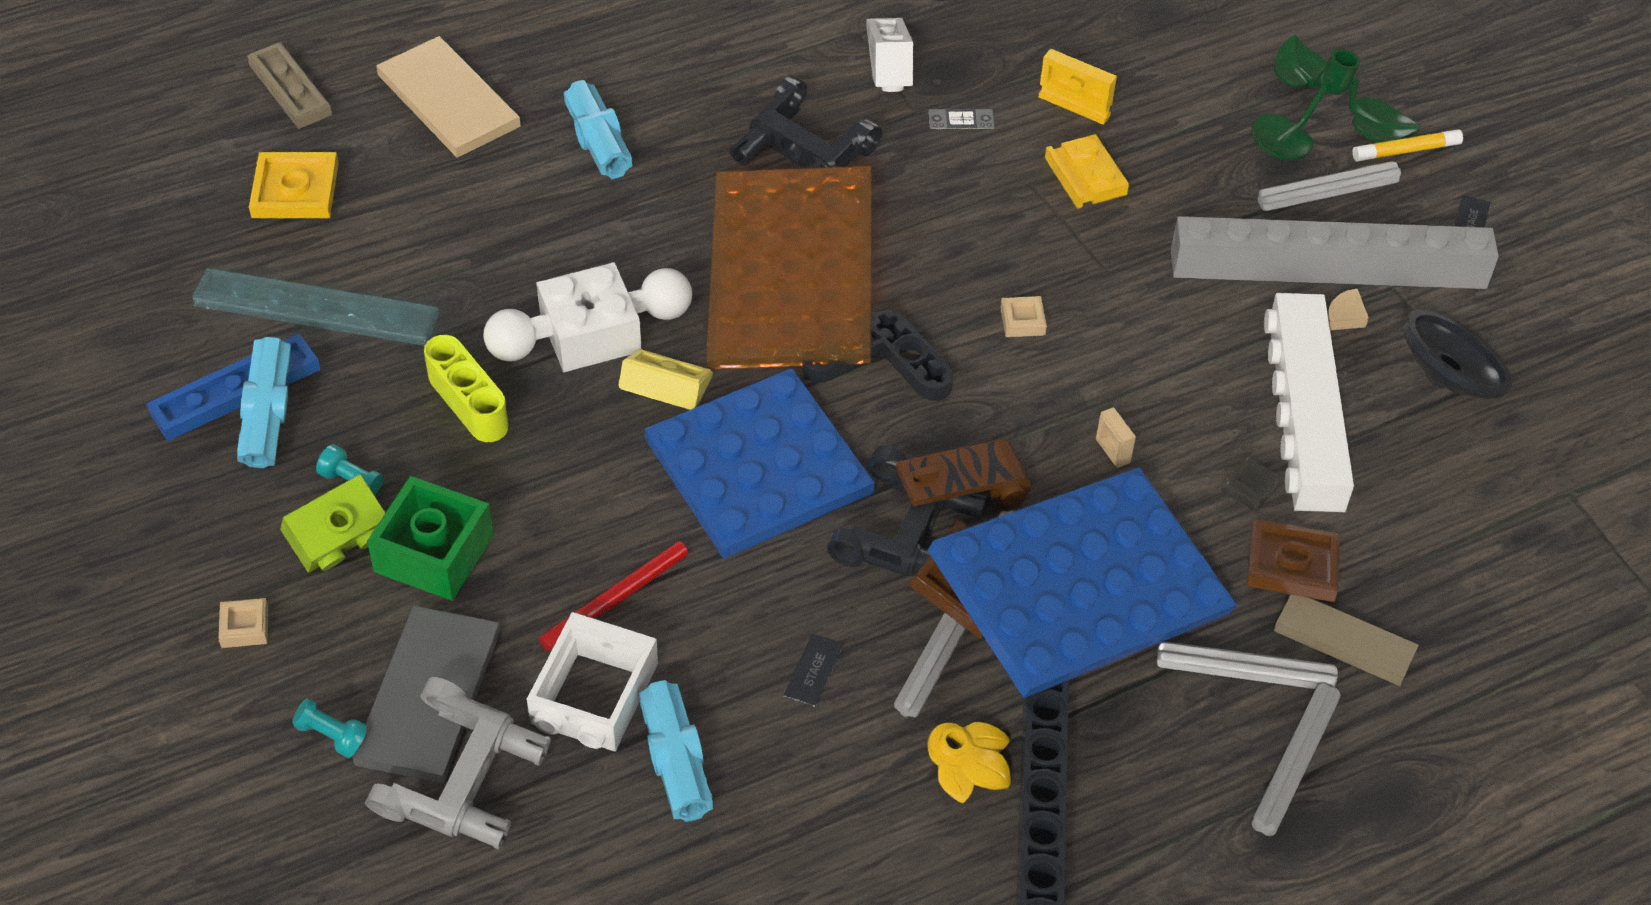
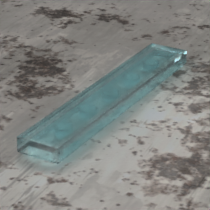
M210 268L206 269L192 296L196 307L423 346L429 341L439 318L438 308L434 306Z

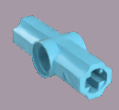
M585 80L572 83L571 87L564 92V101L574 120L575 131L581 148L583 150L589 149L601 175H607L611 179L624 176L625 172L632 167V157L621 138V130L614 110L612 108L606 109L594 85L586 83Z
M264 337L260 340H254L249 379L243 385L240 419L243 420L239 434L237 460L249 467L265 468L267 466H275L280 424H284L288 401L286 381L291 359V344L283 342L280 338Z
M666 680L651 683L648 688L639 692L644 721L649 732L648 745L655 773L657 776L662 777L673 819H682L685 822L700 819L705 813L713 810V801L702 767L704 763L696 727L694 724H689L678 684H671Z

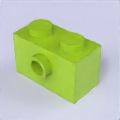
M360 474L284 516L280 530L308 573L318 567L322 571H326L343 561L346 551L357 545L360 549L368 547L367 540L385 515V511Z

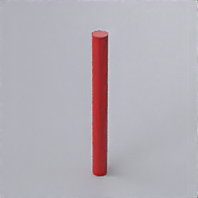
M677 541L574 613L593 619L599 618L687 557L689 553L686 546L681 541ZM569 617L538 637L541 646L547 652H550L555 646Z

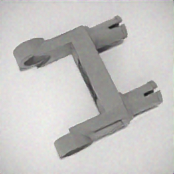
M430 677L420 695L421 699L433 709L440 711L438 716L473 730L439 800H434L393 783L392 787L384 784H374L365 801V805L371 811L386 819L403 822L406 818L452 838L454 836L458 837L462 833L499 850L504 843L502 837L506 838L508 835L511 821L473 807V800L496 753L499 754L503 750L540 766L544 760L542 754H547L551 738L513 724L514 719L511 718L510 714L466 697L465 692L454 683L439 677Z

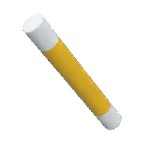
M1458 129L1356 146L1353 148V158L1358 162L1459 145L1463 142V134Z

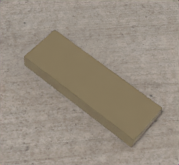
M281 42L247 55L249 66L298 129L332 115L330 104Z
M1292 594L1274 629L1279 634L1398 686H1401L1419 646L1416 643L1314 599Z

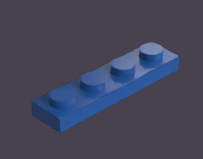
M299 333L283 340V342L291 344V359L286 386L320 370L318 358ZM252 355L146 403L150 416L166 440L170 441L240 408L243 385L249 379Z

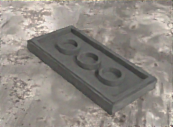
M413 606L367 719L366 735L357 751L353 754L354 765L445 784L465 727L438 716L440 711L427 705L420 695L430 677H439L454 683L465 692L466 697L475 701L501 632L499 622Z

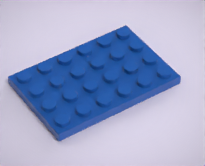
M1140 468L936 539L928 549L931 557L1023 698L1226 616L1237 605Z

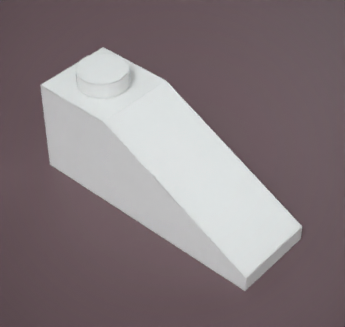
M866 19L872 77L875 86L882 87V90L887 92L902 91L904 86H913V41L903 19Z

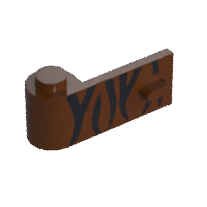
M995 440L898 461L895 466L913 507L986 490L995 505L1014 507L1021 504L1031 490V482L1013 446L1009 441Z

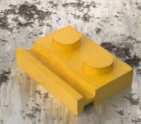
M1050 49L1043 58L1040 81L1042 90L1039 92L1038 97L1104 125L1111 115L1109 109L1113 103L1117 76Z
M1096 134L1064 142L1060 148L1046 147L1045 159L1077 209L1083 207L1085 202L1091 201L1092 204L1127 195L1129 183Z

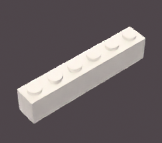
M1276 293L1272 309H1267L1265 312L1264 330L1265 333H1271L1268 361L1269 364H1275L1276 369L1272 378L1273 395H1279L1280 399L1277 405L1276 422L1278 427H1283L1284 429L1280 452L1282 460H1288L1289 467L1285 473L1286 493H1292L1294 511L1345 512L1354 483L1325 295Z

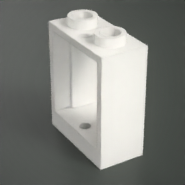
M572 612L527 697L530 724L535 725L539 730L547 734L560 733L578 739L587 747L595 749L603 747L616 752L640 702L639 692L647 688L658 665L657 639ZM578 655L633 672L610 719L554 702Z

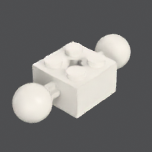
M615 263L536 282L540 316L530 318L522 311L516 309L500 310L487 321L483 334L484 342L489 352L496 358L504 361H517L526 357L532 351L536 340L549 337L563 373L631 355L636 350L641 349L640 319L637 313L647 311L658 319H675L681 316L690 306L692 288L688 279L681 272L670 268H662L650 273L644 280L641 289L627 292Z

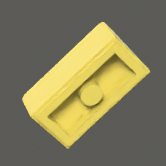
M638 349L623 360L619 388L691 410L699 404L712 379L713 372L710 369Z

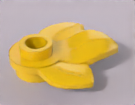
M973 722L965 727L954 723H943L934 728L929 735L927 743L928 752L932 761L938 765V781L944 791L960 803H964L969 798L974 785L1002 790L1007 789L1011 784L1009 766L1003 755L1000 754L1009 744L1010 739L999 728L983 722ZM946 739L954 742L958 749L951 748L947 744Z

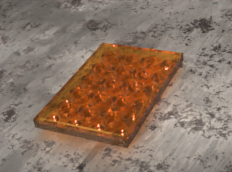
M871 166L716 172L706 358L708 369L802 366L803 360H808L812 364L820 362L822 365L829 364V361H845V364L871 363Z

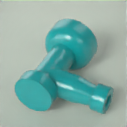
M331 444L322 452L316 465L317 474L326 479H334L341 476L348 481L361 474L374 495L381 488L383 475L375 470L369 473L347 461V453L343 448L336 444Z
M308 698L300 704L292 720L294 727L299 731L316 730L335 740L334 748L336 752L346 758L353 756L367 732L366 724L356 719L342 723L316 709V703Z

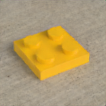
M259 152L249 203L251 218H330L339 165L337 152Z

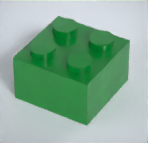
M410 476L367 540L374 573L453 601L494 536L489 503Z

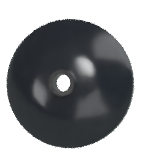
M1414 310L1405 319L1403 327L1406 342L1416 362L1426 373L1428 380L1435 386L1442 389L1447 388L1461 395L1483 399L1502 397L1512 387L1511 374L1501 358L1483 340L1467 328L1448 317L1428 310Z

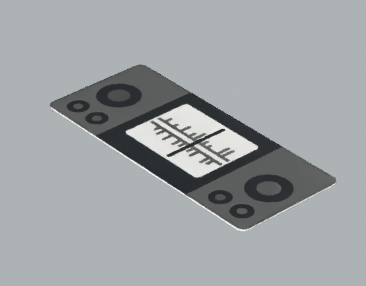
M992 109L928 110L930 129L995 128Z

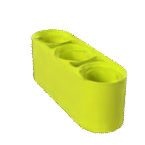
M438 335L427 341L424 346V356L428 379L431 385L477 440L494 442L503 438L508 431V418L505 397L500 389L455 337Z

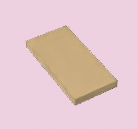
M440 36L376 65L378 76L457 158L521 127L520 117Z

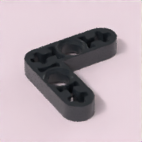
M891 309L877 311L809 345L802 353V372L806 378L814 382L824 383L883 355L924 399L939 401L948 397L952 391L953 371L951 367L899 312ZM850 341H857L863 344L864 348L859 351H849L843 345ZM905 350H915L921 354V357L915 360H907L901 357L900 353ZM927 376H929L932 380L927 381Z

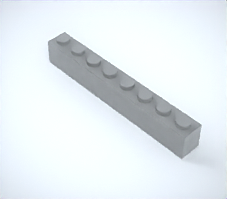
M1177 216L1171 245L1173 278L1487 289L1499 257L1493 228Z

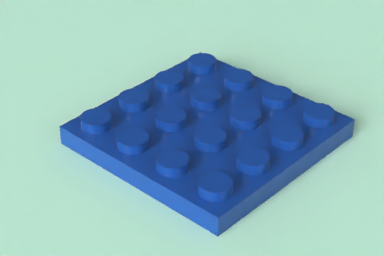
M792 368L644 429L646 442L723 559L874 493V481Z

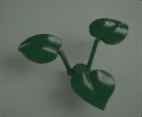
M1294 34L1280 47L1273 64L1275 74L1289 86L1301 88L1308 85L1311 89L1320 87V89L1295 126L1289 119L1281 115L1264 114L1255 120L1251 133L1254 142L1263 151L1281 160H1299L1304 158L1312 149L1313 139L1301 131V129L1305 126L1326 92L1339 95L1348 88L1349 109L1355 114L1352 124L1366 138L1378 143L1404 139L1418 132L1421 126L1379 100L1360 98L1356 102L1357 86L1360 82L1359 79L1354 78L1360 65V59L1356 54L1346 49H1336L1331 53L1328 62H1326L1318 54L1308 49Z

